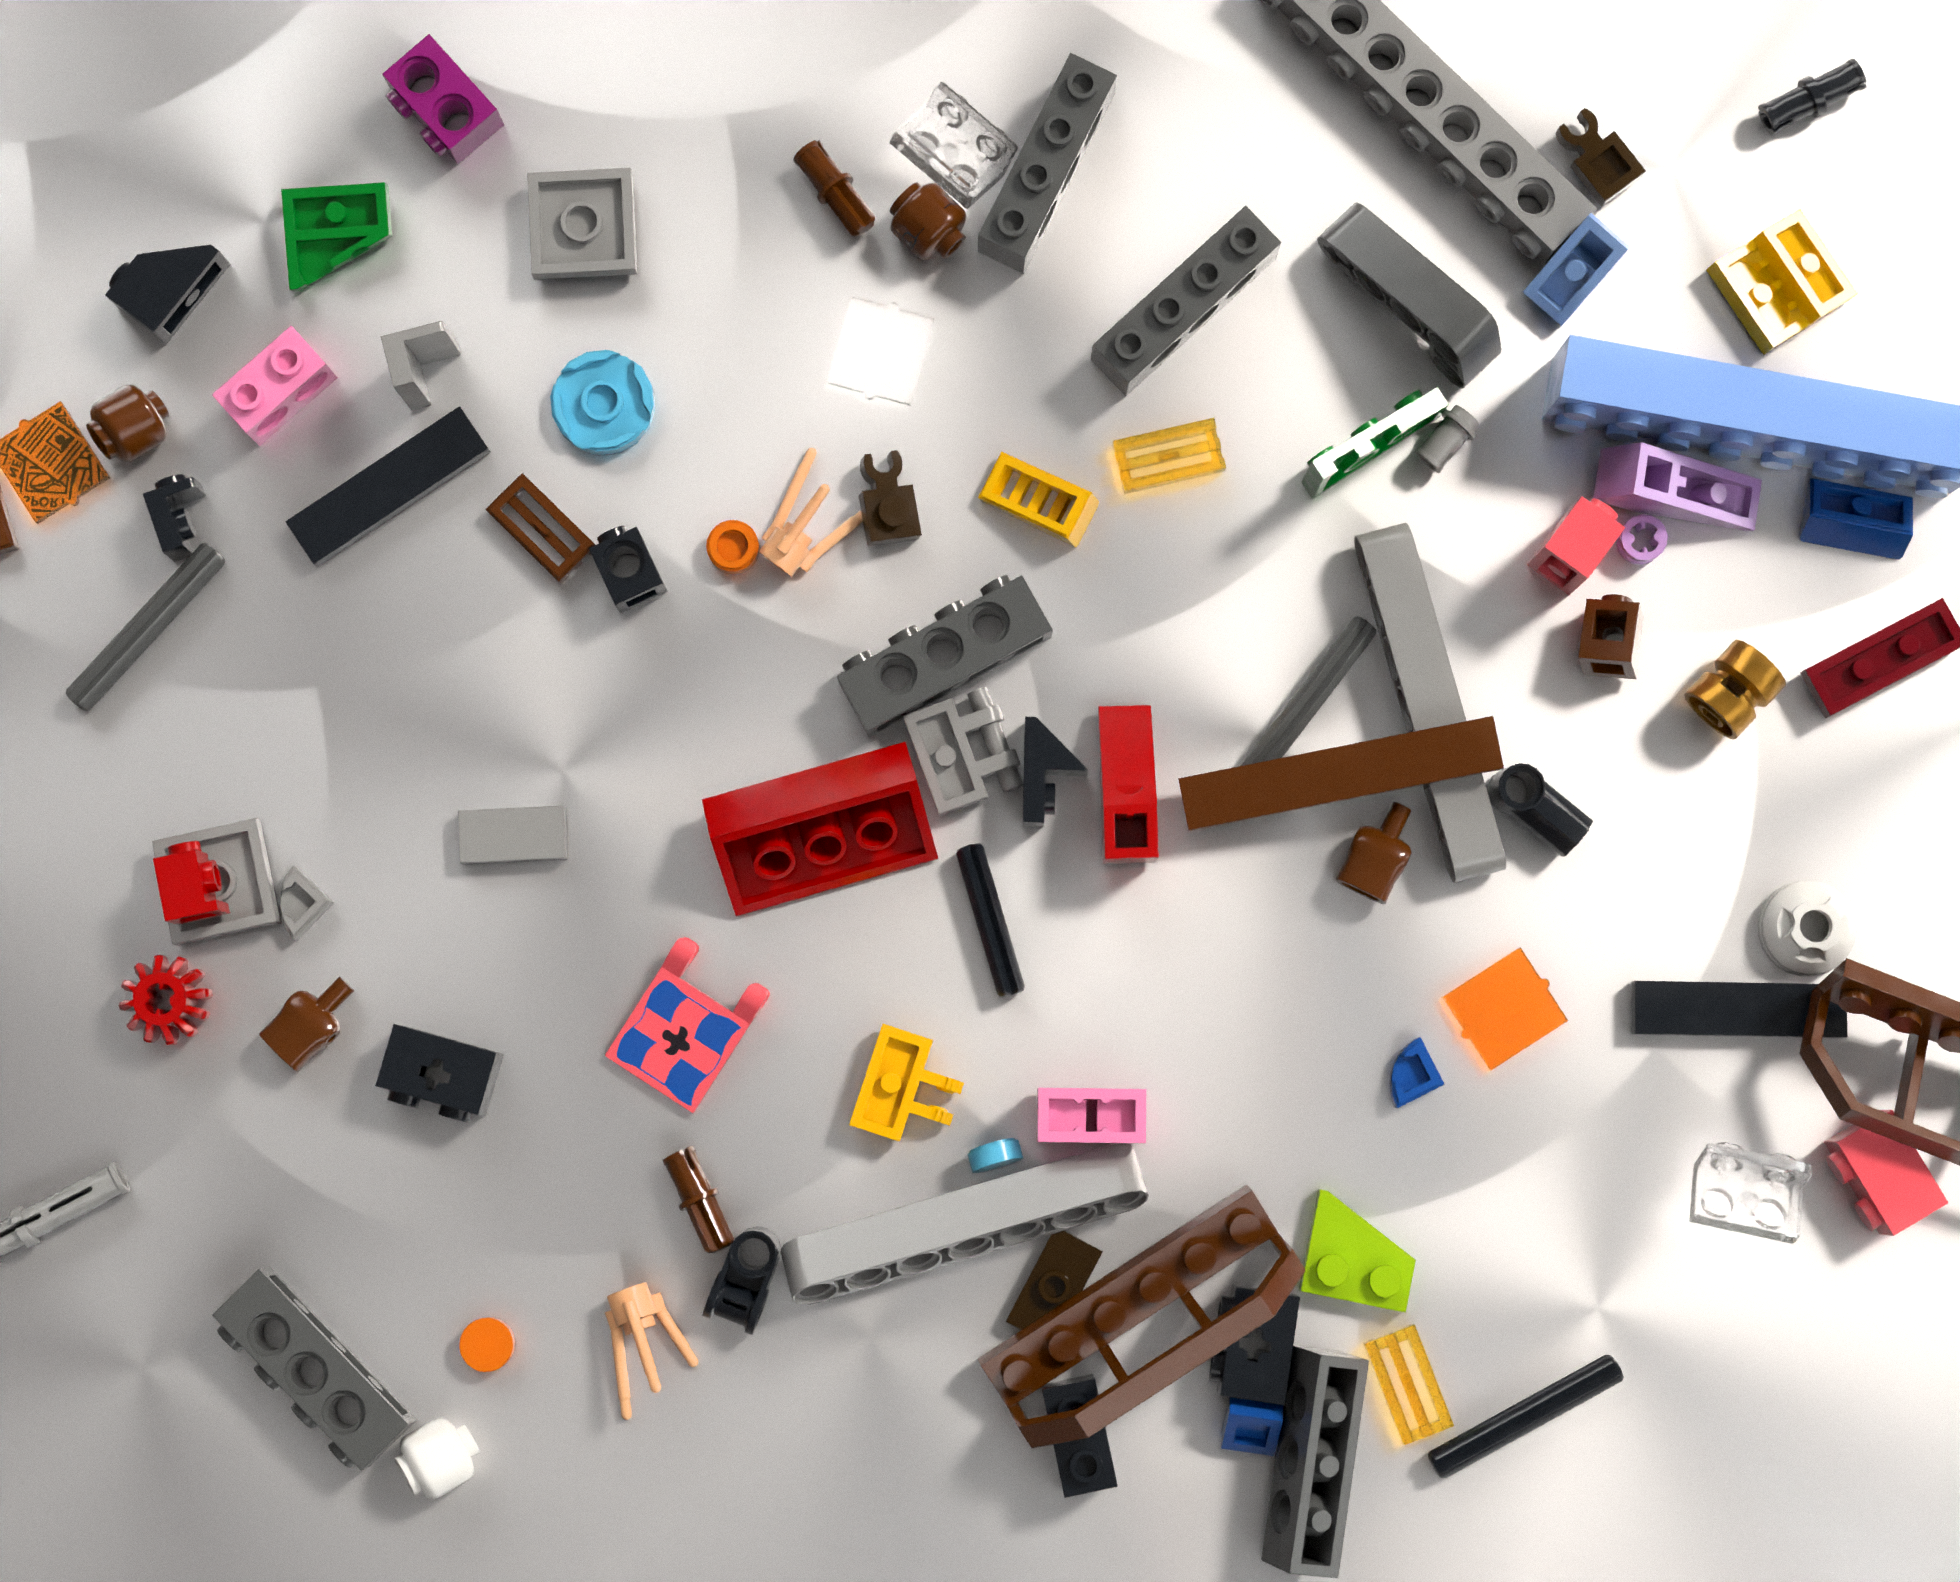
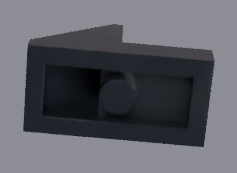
M1025 716L1022 827H1044L1045 815H1055V783H1045V775L1087 776L1088 769L1037 717Z

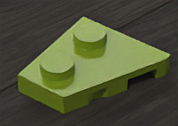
M1318 1189L1303 1265L1306 1271L1301 1277L1299 1291L1406 1313L1416 1260L1329 1191Z

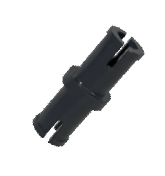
M1851 58L1846 63L1815 79L1807 76L1799 80L1797 88L1767 103L1760 104L1758 106L1760 110L1758 113L1767 132L1770 135H1775L1780 130L1810 115L1817 118L1825 114L1827 107L1857 91L1866 89L1867 80L1859 63Z

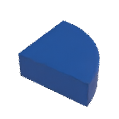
M1421 1037L1407 1044L1398 1054L1392 1066L1389 1088L1395 1108H1399L1445 1085Z

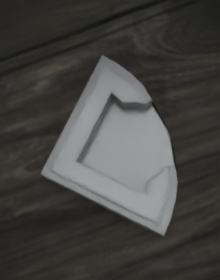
M295 865L288 871L282 882L280 896L282 923L289 935L298 941L335 902Z

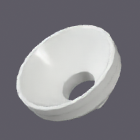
M1812 880L1796 881L1774 891L1765 901L1758 920V937L1767 957L1778 968L1798 976H1817L1839 966L1853 948L1857 933L1855 915L1846 898L1829 885ZM1808 911H1818L1828 920L1829 931L1821 942H1811L1801 933L1800 921L1802 916Z

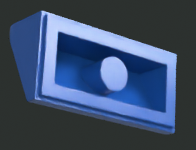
M1814 478L1809 479L1800 527L1801 541L1891 559H1901L1913 537V497Z

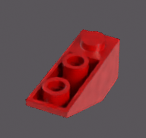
M1151 705L1098 706L1103 864L1155 863L1159 858Z

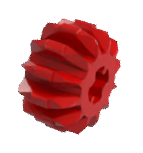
M155 955L152 969L144 963L136 964L134 970L140 982L124 980L121 984L125 991L133 992V1000H123L118 1005L121 1011L136 1012L126 1024L128 1029L137 1031L145 1027L143 1040L148 1043H155L162 1034L165 1044L176 1045L179 1040V1030L188 1037H194L198 1031L196 1025L191 1020L192 1017L208 1020L210 1012L207 1009L198 1007L199 1000L212 998V990L195 988L203 980L205 973L201 969H194L187 973L188 959L183 957H176L170 965L165 955ZM161 990L174 992L169 999L172 1006L171 1010L158 1008V1005L163 1001L159 993Z

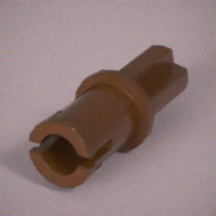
M814 140L803 146L796 153L793 161L800 167L819 192L817 195L818 201L821 204H828L852 236L859 237L869 231L874 226L875 215L852 186L853 177L851 174L843 173L824 149L820 140Z
M694 1146L687 1147L685 1152L682 1149L663 1159L662 1161L682 1201L679 1209L680 1211L687 1210L705 1252L708 1254L716 1253L730 1246L734 1238L715 1198L719 1191L717 1188H711L696 1155Z

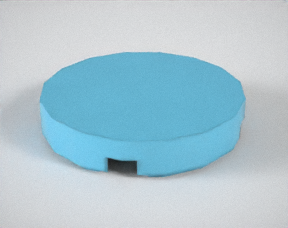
M610 350L586 352L569 361L562 369L561 375L557 378L550 395L552 417L564 438L579 450L596 455L620 453L637 444L649 430L656 409L654 389L643 368L628 357Z

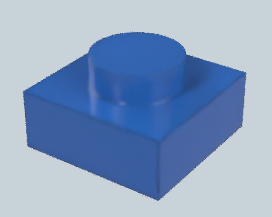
M1230 1397L1222 1430L1221 1449L1274 1456L1283 1423V1405Z

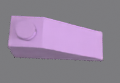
M1640 442L1602 448L1600 450L1593 498L1633 512L1743 531H1754L1762 480Z

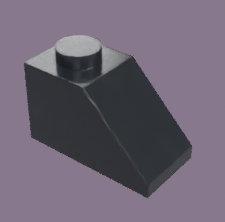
M211 244L137 254L131 263L126 262L114 272L109 282L110 289L105 296L125 314L167 345L231 264Z

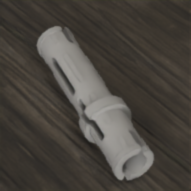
M112 1162L107 1167L63 1188L61 1191L26 1209L23 1206H18L11 1210L9 1213L10 1217L0 1222V1257L23 1245L31 1248L39 1244L40 1237L75 1218L83 1216L85 1213L122 1194L130 1192L129 1183L116 1162Z

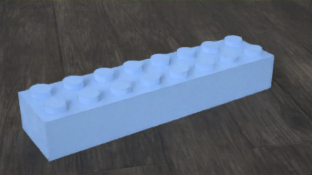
M1569 335L1551 360L1541 419L1554 421V427L1562 431L1581 433L1585 432L1587 427L1606 431L1607 438L1616 441L1635 442L1637 437L1658 440V447L1671 451H1687L1689 446L1708 449L1710 457L1720 460L1736 461L1740 459V456L1761 459V466L1775 470L1792 469V465L1812 468V475L1824 479H1842L1844 474L1864 478L1863 484L1874 488L1891 489L1895 488V484L1915 487L1917 495L1929 498H1945L1947 493L1951 494L1960 488V405Z

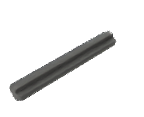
M207 543L200 544L66 689L65 694L80 709L85 711L91 710L224 566L225 559L211 545Z
M1359 616L1354 617L1241 766L1278 759L1285 755L1375 637L1377 630L1371 623Z

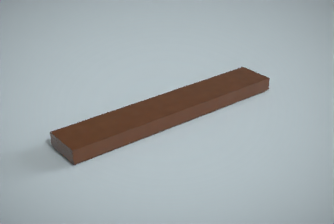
M1489 716L1178 778L1188 830L1194 831L1502 770L1504 765L1494 717Z

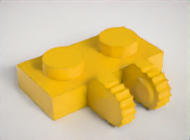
M882 1024L849 1125L899 1142L901 1141L909 1113L950 1126L954 1114L949 1113L947 1109L935 1105L927 1106L915 1102L914 1098L920 1081L934 1085L936 1089L950 1094H961L964 1083L924 1070L933 1044L932 1039Z

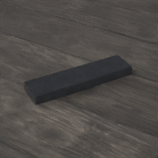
M459 406L285 522L312 563L319 567L491 451Z
M1631 981L1632 1034L1803 1037L1812 990L1818 984ZM1830 1002L1822 1038H1847V1012L1842 1010L1838 1004Z

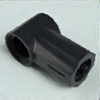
M1519 763L1499 770L1492 776L1489 782L1488 795L1493 806L1497 810L1513 816L1562 857L1567 856L1579 844L1594 822L1545 782L1540 771L1530 764ZM1511 775L1522 778L1526 783L1528 789L1527 796L1522 803L1511 800L1507 795L1505 789L1506 782Z

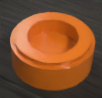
M727 520L719 523L712 529L707 538L706 548L712 564L718 570L734 575L744 573L753 567L759 557L760 545L756 533L749 525L738 520Z
M483 1317L471 1322L464 1329L459 1343L460 1353L466 1364L481 1372L495 1371L506 1365L512 1358L516 1345L515 1336L510 1326L503 1320L495 1317Z

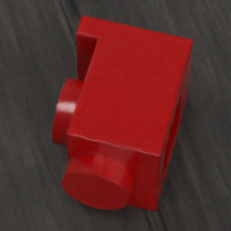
M189 841L167 847L169 855L153 858L165 922L179 925L230 914L228 903L216 899L215 892L222 889L218 865L215 860L208 859L207 853L202 852L200 841Z

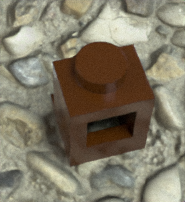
M1607 594L1602 596L1601 599H1586L1578 655L1584 675L1637 680V663L1644 619L1640 602H1633L1631 598L1618 594ZM1613 633H1618L1623 636L1622 641L1605 639L1608 635Z

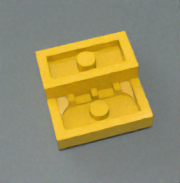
M1801 209L1766 228L1753 240L1715 261L1706 269L1763 355L1824 318L1858 294Z

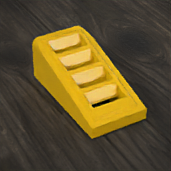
M1002 451L978 496L981 501L1074 547L1079 545L1099 505V501L1092 492ZM1013 472L1021 474L1009 499L1001 497ZM1034 481L1039 485L1027 508L1021 506V503ZM1054 491L1058 495L1047 517L1040 515L1051 492ZM1072 500L1075 503L1073 504L1064 524L1062 525L1060 524V521Z

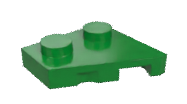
M385 182L281 189L289 290L302 291L393 237L389 186Z

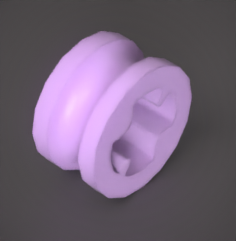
M1641 514L1632 517L1623 525L1626 528L1616 540V546L1624 560L1631 564L1643 565L1652 562L1663 553L1667 545L1668 535L1665 526L1659 519L1652 515ZM1636 527L1637 533L1644 528L1652 533L1648 541L1654 547L1651 552H1648L1647 547L1637 551L1631 546L1635 540L1634 535L1630 532L1632 528Z

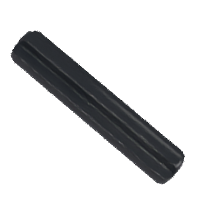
M975 843L961 847L957 850L956 856L997 994L1000 997H1008L1021 993L1025 987L984 846L981 843Z

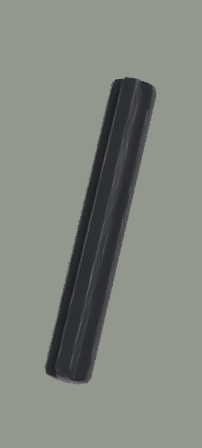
M1604 1355L1431 1450L1428 1454L1429 1461L1439 1477L1447 1478L1622 1382L1624 1379L1623 1372L1613 1356Z

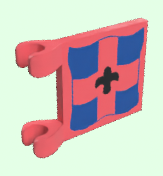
M684 937L679 938L673 945L662 967L605 1056L694 1113L749 1026L767 1002L770 992L761 984L754 983L747 987L734 1011L723 1006L681 978L698 954L700 948L696 942Z

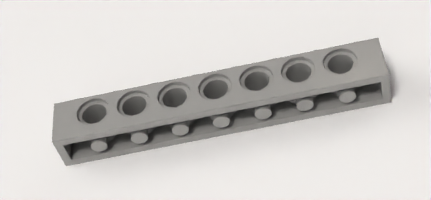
M1260 0L1269 9L1275 10L1278 8L1291 20V29L1296 36L1307 45L1315 43L1328 56L1327 63L1330 68L1343 80L1348 81L1351 78L1365 92L1363 96L1375 112L1381 116L1388 114L1402 127L1400 132L1407 143L1417 151L1422 152L1425 149L1439 163L1437 167L1441 175L1455 187L1462 185L1476 199L1474 203L1479 212L1493 223L1499 221L1513 234L1512 241L1514 245L1528 258L1534 259L1537 257L1545 265L1590 213L1593 214L1597 209L1381 0ZM1340 18L1348 19L1355 24L1357 32L1349 35L1341 34L1334 29L1332 22ZM1373 54H1384L1392 60L1394 67L1389 70H1379L1370 63L1369 57ZM1411 89H1420L1428 94L1431 103L1426 106L1414 105L1408 100L1406 92ZM1449 124L1458 125L1466 131L1468 139L1463 142L1452 141L1444 134L1443 127ZM1484 160L1498 162L1503 167L1505 175L1500 178L1487 176L1482 171L1480 162ZM1529 195L1536 198L1541 205L1542 212L1530 214L1523 211L1518 204V197Z

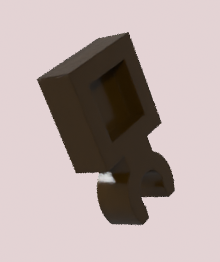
M1584 108L1579 112L1577 119L1583 125L1585 134L1580 136L1574 135L1565 124L1559 126L1555 134L1562 147L1570 151H1577L1580 155L1573 161L1570 168L1602 207L1642 178L1646 170L1615 131L1602 139L1597 133L1598 121L1596 116L1590 110Z
M897 450L891 451L887 455L888 472H879L874 468L871 454H865L860 461L861 475L872 486V490L862 491L858 495L867 546L918 540L922 535L913 484L898 486L897 477L901 473L903 465L901 455Z

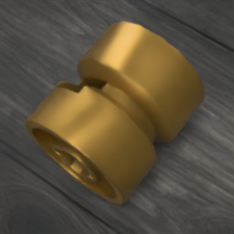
M1737 639L1714 661L1716 672L1703 673L1684 694L1689 706L1707 725L1732 740L1737 739L1756 718L1754 708L1756 706L1766 707L1786 686V680L1782 673L1764 654L1750 644Z

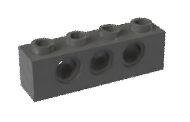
M1070 52L978 234L979 253L1016 271L1025 273L1115 95L1116 74Z
M1245 205L1093 344L1091 361L1127 396L1275 261L1282 242Z
M1003 575L980 589L983 596L966 606H964L962 600L955 601L934 614L937 622L918 631L916 625L907 627L888 639L891 647L872 656L870 650L864 651L842 664L845 672L837 676L839 685L868 737L902 720L903 715L928 706L1052 638L1053 629L1022 575L1010 581L1008 575ZM983 615H993L1001 620L1004 629L994 639H983L973 629L975 621ZM938 640L952 642L958 650L956 658L945 665L934 663L927 655V651L932 643ZM892 665H902L911 672L912 677L910 683L905 688L891 690L881 681L883 672Z
M271 1267L258 1269L212 1314L221 1324L217 1329L220 1337L235 1351L240 1352L243 1348L258 1363L254 1367V1371L259 1378L275 1391L281 1387L294 1400L295 1403L291 1406L294 1414L310 1429H315L318 1426L332 1440L328 1445L330 1451L346 1467L352 1468L356 1465L361 1471L368 1468L417 1421L411 1412ZM270 1318L279 1320L286 1330L285 1341L279 1348L270 1346L263 1337V1327ZM306 1357L316 1359L323 1368V1378L317 1386L306 1384L300 1376V1365ZM342 1396L354 1398L360 1406V1418L355 1425L346 1424L338 1417L336 1408Z
M1293 1345L1285 1405H1283V1423L1278 1439L1261 1557L1262 1561L1289 1574L1338 1578L1369 1360L1338 1350Z

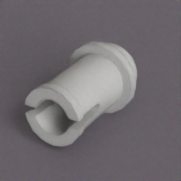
M1455 405L1451 411L1446 409L1441 414L1444 418L1420 448L1414 451L1416 456L1436 473H1441L1443 467L1467 439L1474 440L1477 436L1474 431L1480 425L1479 422L1459 405Z

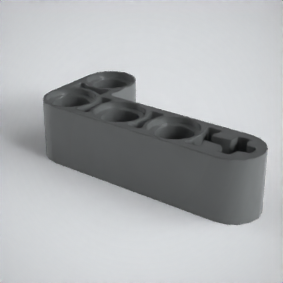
M1358 202L1351 205L1317 238V242L1324 254L1339 269L1429 344L1434 364L1455 386L1461 389L1465 388L1501 354L1499 328L1496 320L1487 308L1364 205Z

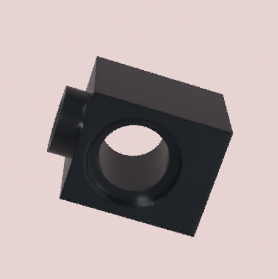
M626 526L610 529L597 537L599 544L589 548L609 594L620 613L668 592L637 526L630 530H627ZM624 554H634L640 558V566L637 572L625 578L616 576L613 573V565L616 559Z

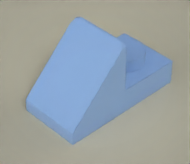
M1590 213L1526 287L1523 293L1562 326L1593 290L1611 273L1630 249V246Z

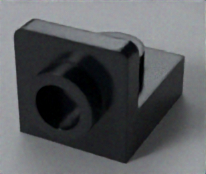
M178 474L159 480L155 483L156 489L143 493L162 551L174 562L187 558L193 553L189 539L196 537L189 513L185 507L178 510V506L206 496L203 486L194 477L186 478L185 475Z

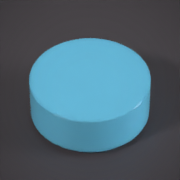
M1015 1138L994 1141L976 1147L967 1154L972 1173L991 1171L1024 1159L1019 1140Z

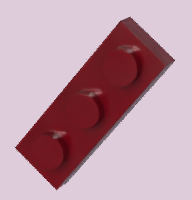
M1941 598L1803 670L1800 674L1822 714L1827 718L1959 649L1960 627L1945 600Z

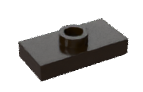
M1066 1231L1051 1234L1013 1305L1006 1322L1023 1330L1083 1291L1103 1251Z

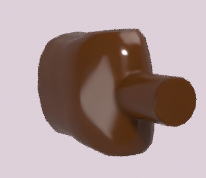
M1392 802L1380 829L1372 826L1359 827L1350 845L1346 860L1336 878L1340 885L1370 900L1386 904L1395 882L1403 873L1412 854L1410 846L1399 838L1411 813V809L1400 803Z
M339 976L318 998L308 991H297L287 999L278 1015L259 1035L293 1070L299 1072L314 1055L325 1049L340 1034L341 1027L333 1012L354 992V989Z

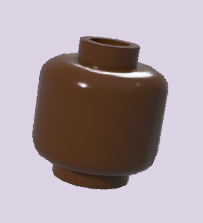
M126 384L92 405L90 410L91 422L87 423L86 427L92 440L106 458L111 460L117 457L121 461L132 462L165 440L167 433L163 420L169 417V412L163 401L153 390L145 394L138 387Z

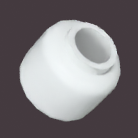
M440 1417L404 1436L400 1441L401 1454L394 1457V1460L405 1483L414 1496L422 1492L429 1499H437L473 1477L474 1465L471 1457L477 1455L479 1450L465 1425L455 1429L450 1421Z

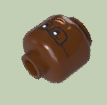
M918 182L913 183L903 191L889 210L893 215L890 225L892 233L921 260H929L938 254L947 259L966 239V236L961 232L966 222V212L936 183H928L923 186Z

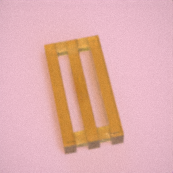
M1210 418L1114 440L1112 446L1124 494L1225 471L1226 464L1221 453L1220 439L1217 437L1215 419ZM1205 434L1206 441L1127 458L1125 453ZM1210 453L1211 461L1131 478L1130 470Z
M1415 1324L1407 1325L1395 1332L1386 1333L1377 1339L1363 1342L1403 1445L1454 1426ZM1404 1340H1408L1438 1420L1429 1423L1398 1344ZM1388 1347L1418 1427L1410 1430L1379 1351Z

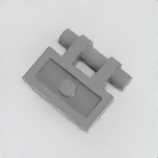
M987 687L967 694L973 713L959 717L953 698L903 715L939 816L988 799L989 796L982 778L997 774L1003 792L1023 786L1016 767L1021 764L1016 750L1009 749L1000 722L1004 721L1003 714L999 705H993ZM977 730L981 731L990 757L975 761L966 734Z

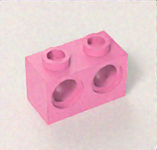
M290 326L216 390L212 396L245 433L261 446L338 377L300 334Z
M1037 1088V1142L1146 1143V1089Z

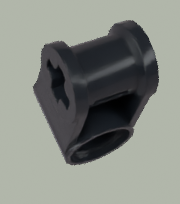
M756 1226L746 1229L735 1238L730 1246L722 1270L719 1271L714 1281L702 1316L709 1319L714 1315L744 1326L745 1333L753 1335L770 1292L768 1288L781 1255L780 1241L772 1231ZM755 1238L765 1242L770 1253L768 1262L759 1267L746 1263L741 1253L744 1241Z

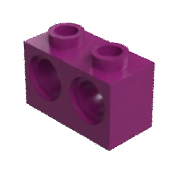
M430 34L382 74L391 89L385 95L387 100L405 120L413 114L424 126L419 135L438 157L447 152L457 164H460L504 126L497 108ZM431 76L435 78L433 86L428 91L423 93L411 91L412 84L419 77ZM464 113L469 115L468 122L463 128L455 131L444 128L447 119L453 114Z

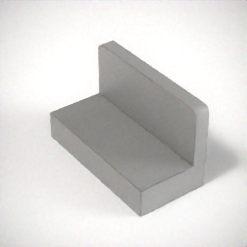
M438 321L380 336L394 389L411 410L431 405L422 365L461 355L459 345L445 323Z

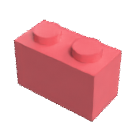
M1581 496L1563 515L1527 565L1567 595H1570L1590 577L1626 527L1616 521L1618 514L1609 505L1595 498L1589 501Z
M1880 1110L1894 1116L1893 1110ZM1851 1125L1824 1141L1831 1153L1826 1157L1829 1168L1843 1185L1847 1182L1849 1183L1859 1200L1854 1203L1855 1210L1870 1231L1876 1229L1879 1234L1894 1236L1948 1204L1947 1199L1915 1148L1856 1125Z

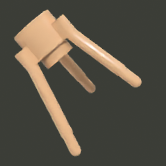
M809 448L806 451L771 526L762 536L765 544L759 550L761 555L791 577L799 567L808 572L819 557L863 522L860 510L811 550H808L807 548L813 540L802 531L830 491L827 484H822L793 524L790 522L785 524L817 454L815 448Z
M647 1282L607 1296L611 1310L605 1312L611 1330L618 1397L620 1400L621 1416L624 1420H629L632 1417L623 1330L625 1336L633 1334L645 1375L647 1376L650 1389L654 1393H658L661 1390V1384L644 1331L656 1325L653 1315L657 1316L688 1365L696 1367L699 1362L689 1343L667 1311L661 1292L651 1295Z

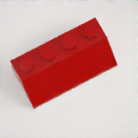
M906 742L702 799L710 840L736 916L939 859Z

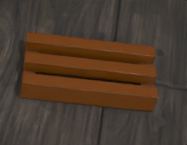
M523 473L485 509L560 584L568 578L567 575L573 569L576 570L583 563L582 560L588 554L591 555L589 548L595 546ZM524 489L580 546L572 552L516 497L518 493ZM507 504L565 559L559 567L501 511Z

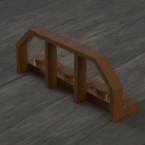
M1846 958L1812 990L1799 1052L1800 1056L1840 1120L1960 1166V1141L1913 1123L1928 1040L1938 1043L1946 1051L1960 1053V1002ZM1830 1002L1838 1004L1846 1012L1864 1014L1887 1023L1890 1028L1897 1032L1909 1034L1894 1116L1859 1103L1821 1043Z
M1246 1184L977 1360L1008 1407L1019 1430L1031 1448L1089 1438L1272 1319L1306 1270L1294 1250L1278 1233L1252 1189ZM1269 1240L1280 1257L1255 1293L1211 1322L1189 1291ZM1180 1298L1201 1329L1128 1376L1108 1343ZM1098 1350L1100 1351L1117 1378L1118 1383L1078 1409L1028 1419L1018 1403L1019 1401Z

